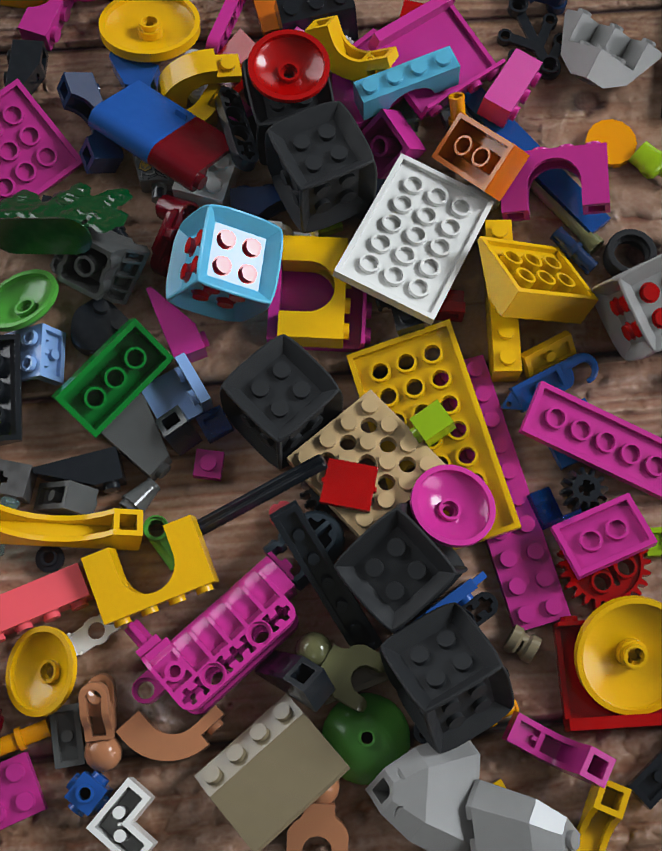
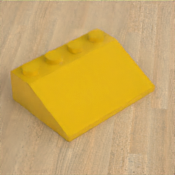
M484 236L478 238L488 298L494 305L495 311L501 317L581 324L598 302V298L559 247Z

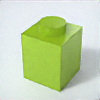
M438 399L410 418L414 426L410 431L419 443L425 441L428 447L456 429L454 421Z

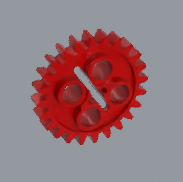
M649 549L620 561L628 566V575L622 574L618 569V563L580 580H577L563 552L559 551L557 556L564 559V561L556 564V567L564 569L565 572L558 578L568 580V583L564 586L565 590L570 588L575 590L572 594V599L581 595L583 597L581 605L584 606L589 601H592L593 610H596L601 603L604 604L618 597L640 596L642 593L638 587L644 588L648 585L642 577L651 575V572L644 569V566L652 562L649 559L643 558V555ZM595 577H601L605 581V590H600L595 586ZM614 579L619 582L618 586L615 585Z

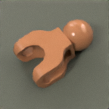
M100 673L93 676L82 687L78 699L80 720L84 729L85 742H87L84 748L86 763L93 770L106 772L119 764L123 750L120 741L115 737L118 730L116 683L112 676Z
M339 780L289 825L286 851H302L304 843L309 838L316 836L325 838L330 843L332 851H348V829L335 812L334 800L339 794Z

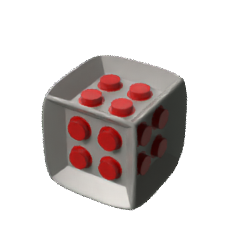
M662 254L592 288V292L598 298L595 307L605 329L619 354L629 362L645 359L656 352L662 351Z

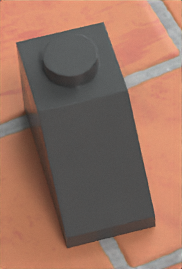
M71 480L40 483L33 510L66 516L91 514L97 507L98 489Z

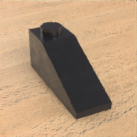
M116 446L32 467L33 473L40 480L49 482L71 480L98 489V491H104L105 493L116 492L121 489V486L127 485L121 454Z

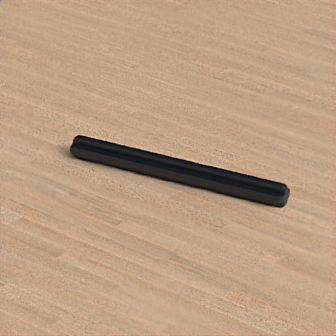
M317 454L198 519L197 522L202 535L213 531L327 469L328 466L325 458Z

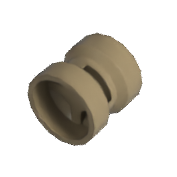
M515 624L502 650L509 654H517L521 661L529 664L535 656L542 638L535 634L529 635L525 633L523 627Z

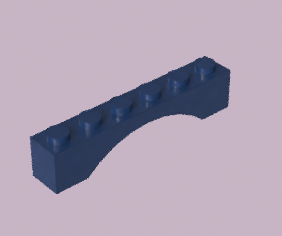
M377 178L376 196L386 179ZM265 184L259 187L241 185L237 188H230L231 208L265 220L286 211L274 184ZM370 207L355 216L363 220Z

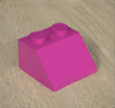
M382 108L362 130L373 153L377 167V178L380 179L388 177L401 153L417 160L426 151V148L399 110Z

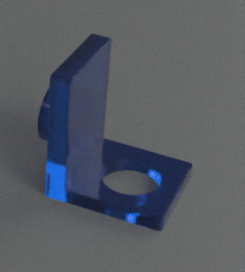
M550 487L527 495L542 530L583 513L579 509L563 516Z

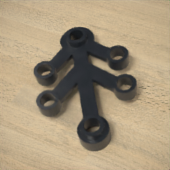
M509 0L507 11L513 19H517L526 38L513 34L509 29H501L498 32L497 43L503 47L512 44L534 52L537 57L536 59L543 62L539 73L542 74L541 78L544 80L556 79L561 72V64L558 58L562 45L557 40L562 41L563 33H557L552 41L553 48L549 55H547L544 46L550 32L556 28L557 16L553 13L545 14L541 23L542 28L537 35L526 14L529 5L528 0ZM515 49L509 51L507 61L509 60Z

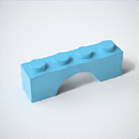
M444 47L353 82L354 102L363 120L375 117L382 108L389 109L399 97L412 90L429 88L434 93H438L458 85L460 64L451 47Z

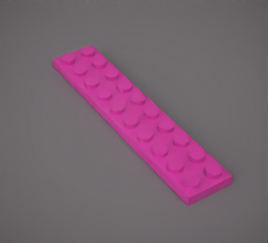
M484 355L464 359L522 529L485 540L512 627L517 624L527 631L558 622L560 617L571 616ZM438 373L434 377V384L437 386L445 385L449 380V376L445 373ZM447 398L443 401L442 406L446 411L450 412L457 407V401L453 398ZM455 424L456 429L450 432L451 435L462 437L466 432L465 425ZM470 449L463 450L459 455V460L465 464L471 463L475 458V453Z

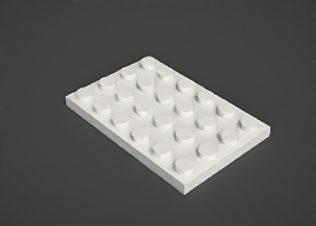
M401 153L334 269L332 276L432 325L496 199Z

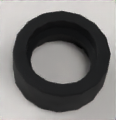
M624 229L616 232L610 238L602 255L603 265L606 271L613 277L630 269L617 261L614 251L618 245L631 244L642 251L645 257L644 262L656 257L657 250L653 240L646 233L636 229Z

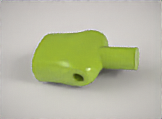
M645 141L628 162L636 167L647 179H653L658 175L662 177V151L655 148L648 141Z

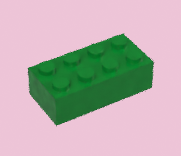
M130 318L51 397L90 435L96 438L173 361L174 357L136 318Z

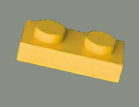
M565 330L522 352L521 360L526 377L530 378L577 354L571 333Z

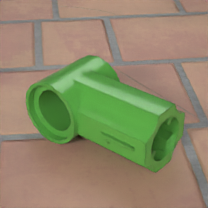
M153 515L143 525L144 534L170 571L173 572L175 565L174 556L165 531L158 537L150 535V528L153 525H165L168 522L162 516Z

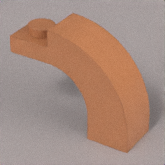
M215 705L187 731L179 734H166L160 731L144 712L138 711L116 733L132 750L142 756L159 761H180L192 758L209 748L211 744L204 735L209 733L212 736L224 725L222 719L226 715Z

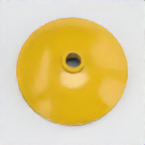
M38 626L25 632L15 643L8 658L5 678L9 698L14 707L22 714L30 717L51 715L59 710L69 698L77 675L76 652L69 637L58 628Z

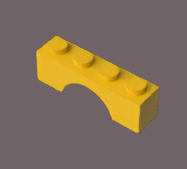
M610 780L607 781L605 789L591 784L577 827L581 835L580 846L576 851H606L614 829L623 819L632 789Z

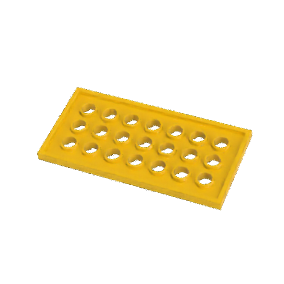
M450 319L346 355L359 398L370 389L380 399L386 391L395 392V401L386 405L397 416L403 417L404 423L410 429L414 427L410 418L416 415L419 408L427 407L437 399L441 405L447 398L455 399L457 407L453 411L446 412L455 424L465 425V434L462 437H454L449 433L440 439L435 446H430L429 448L439 458L446 459L448 465L461 466L481 476L489 487L495 501L496 515L491 530L479 542L522 529ZM430 348H437L440 351V356L434 361L425 358V353ZM405 357L414 359L413 366L408 370H403L399 367L400 361ZM379 366L388 368L387 375L382 379H377L373 375L374 370ZM438 373H445L449 376L448 382L443 386H437L433 382L434 377ZM412 382L422 384V390L417 395H411L407 392V388ZM367 422L370 432H374L377 429L376 425L372 422ZM390 441L380 444V448L384 452H392L396 449L395 445ZM466 449H470L475 453L474 460L468 464L462 463L459 460L460 453ZM403 461L399 464V467L402 471L407 472L410 468L415 467V465L410 461ZM385 478L388 489H392L394 487L393 481ZM443 510L445 515L451 516L448 511Z

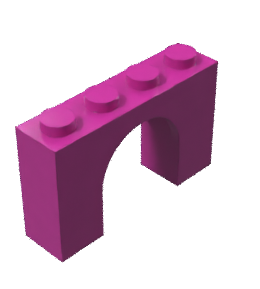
M590 141L585 145L563 144L556 148L536 147L532 150L524 151L530 157L501 199L503 220L512 219V222L530 220L529 191L532 182L544 171L558 168L572 172L579 179L582 186L583 215L610 213L607 142Z

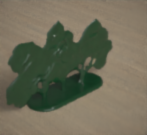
M81 182L71 186L69 190L55 193L51 200L45 202L39 199L40 197L37 193L21 190L11 197L0 201V249L13 254L85 253L92 245V236L87 228H93L98 233H106L115 227L124 226L128 214L117 209V207L126 204L133 196L125 188L107 190L91 196V187ZM83 220H87L85 224L81 223Z

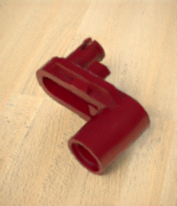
M168 194L158 199L155 211L157 217L163 220L151 247L153 254L150 261L151 269L156 274L167 277L175 236L183 220L200 208L196 203Z

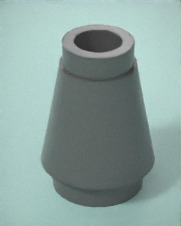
M148 478L121 496L122 500L118 505L121 509L143 510L144 514L160 491V487L154 480Z

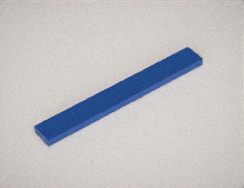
M482 87L472 94L469 92L464 94L467 111L477 122L514 143L523 151L540 147L515 120H508L505 127L501 128L477 114L483 97L487 93ZM550 169L535 178V181L588 233H596L611 219L607 213L583 215L582 188L563 169Z

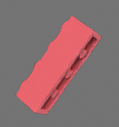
M77 562L0 594V643L6 640L5 636L14 632L23 634L34 628L33 624L44 620L45 623L55 621L61 617V613L69 609L78 611L89 605L88 601L95 598L84 568Z

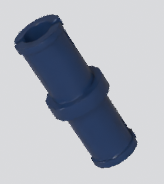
M562 226L549 238L566 254L567 259H571L586 275L599 264L582 248L583 244L580 241L577 243Z

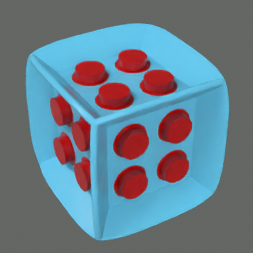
M207 204L198 208L183 220L175 236L166 280V300L182 309L232 322H243L264 312L270 306L277 289L283 252L282 229L268 220L231 207Z

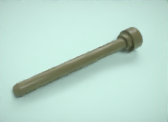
M535 180L532 182L530 191L581 240L583 249L590 255L594 254L603 245L604 240L597 233H588Z

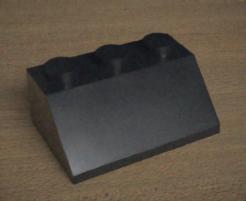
M275 0L274 9L280 30H294L298 26L305 31L314 20L337 15L344 35H347L353 41L359 39L354 0Z

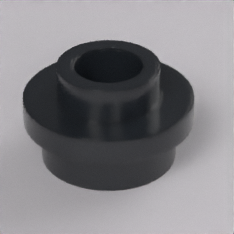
M42 546L35 557L37 567L46 573L58 571L65 561L64 552L60 547ZM49 553L54 554L53 561L46 563V555Z

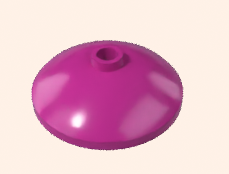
M457 465L432 467L417 479L411 491L410 508L416 524L430 539L441 545L454 548L474 545L482 540L493 526L496 515L493 495L489 487L478 475L464 467ZM443 510L448 511L451 516L445 515Z

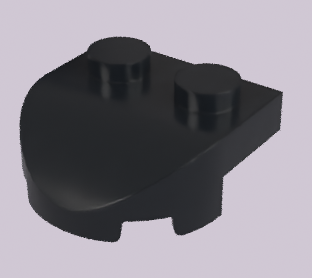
M103 298L98 301L91 299L80 306L73 315L70 328L71 342L80 353L89 356L94 354L129 319L111 302Z

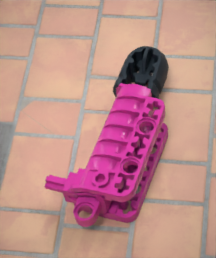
M318 510L305 512L306 518L334 562L342 552L345 543L342 526L335 517L327 512ZM280 533L278 534V540H271L263 547L266 556L172 640L167 637L162 640L157 634L152 636L138 619L127 625L128 627L124 631L138 646L139 649L135 652L148 668L133 683L132 695L136 701L145 705L153 704L168 692L182 709L193 715H203L297 630L299 619L290 600L298 594L296 589L301 591L310 582L302 569L294 577L290 572L293 565L286 558L281 561L276 557L279 553H284L287 550V544ZM284 615L285 617H289V619L287 621H284V619H279V617ZM270 624H273L274 628L277 627L279 629L273 632ZM261 633L269 634L266 641L256 643L258 635ZM248 644L253 647V653H251L249 648H246ZM238 654L244 658L240 663L235 658ZM227 663L233 669L231 673L224 667ZM217 673H222V680L218 684L212 685L213 676ZM144 682H151L154 686V694L148 699H142L138 692L139 687ZM203 685L210 690L206 695V691L201 688ZM195 694L197 702L193 705L191 697Z

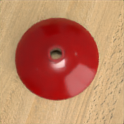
M284 29L269 33L253 46L248 57V74L253 86L263 96L276 102L298 103L308 100L322 90L329 78L330 59L325 47L315 37L303 31Z

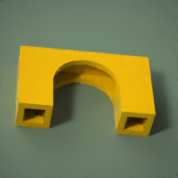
M284 235L283 271L320 274L331 283L334 294L324 307L315 311L279 310L277 336L285 334L302 347L343 349V339L349 340L350 323H344L345 314H350L351 298H346V289H351V285L332 275L348 247V238Z
M188 515L163 525L173 552L175 565L169 582L156 592L142 593L130 585L115 548L108 547L81 558L104 625L114 624L115 628L127 625L132 622V616L140 613L142 617L159 612L158 606L168 602L170 606L177 605L186 601L185 595L195 591L197 596L214 589L212 584L220 582L195 516Z

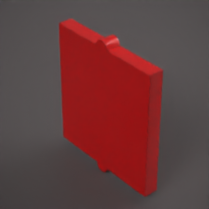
M329 458L325 477L321 478L323 487L319 504L370 513L373 494L377 492L375 483L378 467Z

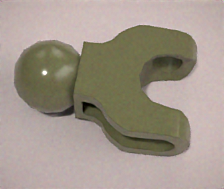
M308 632L302 635L295 646L296 655L304 656L324 668L336 689L332 693L335 700L356 712L364 713L367 708V701L352 688L351 677L357 669L364 667L378 673L385 672L378 652L366 645L341 648L334 644L332 647L330 640L319 632Z

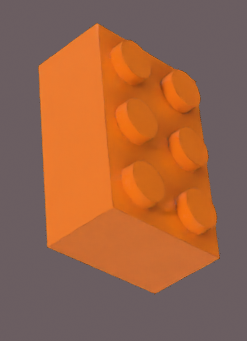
M460 111L431 157L500 202L530 155L514 143Z

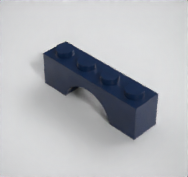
M63 72L57 86L63 108L77 114L88 124L91 111L103 101L100 94V86L96 83L93 72ZM89 127L91 135L86 137L79 151L86 173H116L124 158L123 149Z

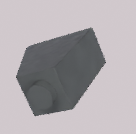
M140 393L101 434L113 447L116 446L118 451L145 476L155 481L157 478L162 479L170 471L172 460L146 399Z

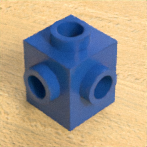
M96 770L93 773L91 771H84L82 774H75L66 786L69 791L64 798L70 802L68 808L80 817H83L84 814L93 816L99 813L109 801V795L114 790L107 785L109 779ZM85 788H88L91 792L87 800L81 796Z

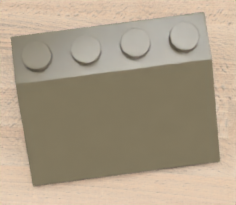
M286 693L194 777L252 851H262L351 768Z

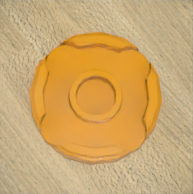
M614 119L601 120L595 123L589 129L585 139V144L590 141L607 142L608 167L620 168L627 164L635 153L637 146L636 136L632 129L625 123Z

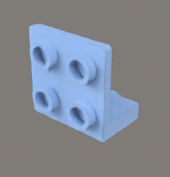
M41 323L6 333L21 335L22 382L38 379L55 386L64 384L65 332Z
M182 353L174 357L178 367L157 377L142 391L156 419L177 405L190 421L214 408L210 395L186 354Z

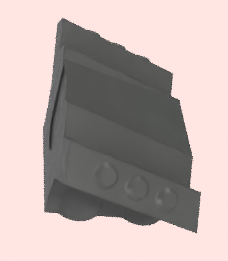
M83 220L81 223L85 224L87 220ZM88 227L87 229L92 236V245L87 252L82 254L54 255L50 267L53 273L58 275V281L97 301L103 298L111 303L126 305L151 252L147 246L135 244L132 238L120 235L112 230L106 233H98L93 228Z

